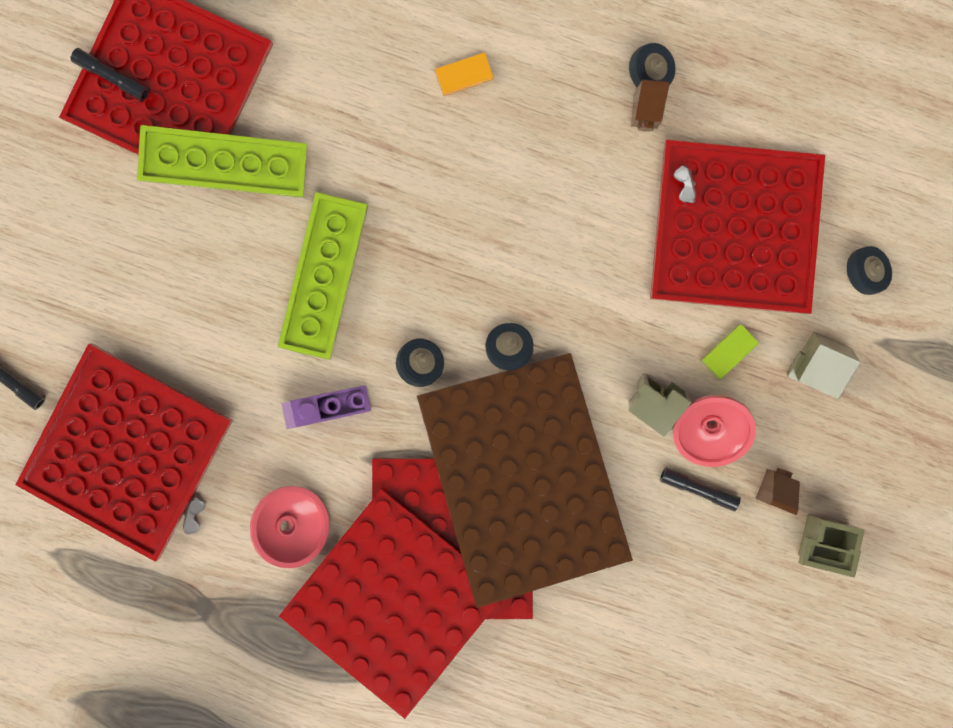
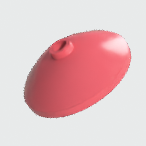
M710 395L692 401L673 426V439L680 454L690 462L706 467L723 466L740 459L751 448L756 435V425L750 410L740 401L723 395Z
M297 486L280 487L269 492L255 507L250 521V538L254 549L263 560L280 568H296L312 561L323 549L329 534V517L323 502L313 492ZM283 521L287 522V528L285 530L281 529V523Z

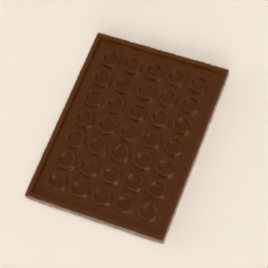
M571 353L525 365L517 370H507L417 395L476 608L633 561Z

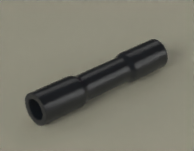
M76 48L72 52L70 60L74 64L109 81L123 92L141 102L147 99L150 92L149 87L130 76L123 75L80 48Z
M0 363V382L33 410L39 409L46 398L31 386L19 380Z
M668 467L663 469L660 476V482L703 497L733 512L739 507L741 497L703 484Z

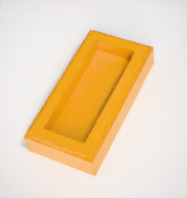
M485 52L435 69L443 96L493 80V74Z

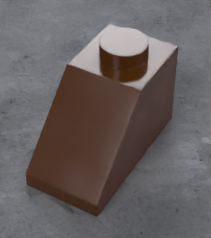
M642 80L633 95L631 127H638L639 131L650 132L654 128L657 129L663 119L669 82Z
M777 467L776 472L767 469L756 499L797 515L799 510L800 481L792 479L793 473Z

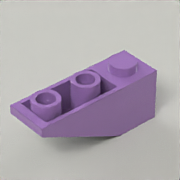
M366 385L281 403L287 429L371 411Z

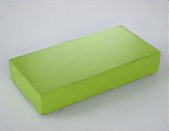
M738 324L700 361L718 380H721L759 342L742 324Z

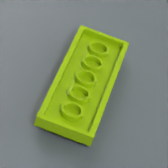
M141 125L137 181L303 198L307 143Z
M315 192L277 348L331 360L368 210L367 204Z

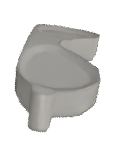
M681 166L674 173V178L685 184L679 198L683 202L694 203L696 198L695 181L692 180L690 169L687 166Z
M192 497L187 511L184 512L183 530L186 535L194 534L200 529V526L194 520V516L203 511L205 505L196 497Z

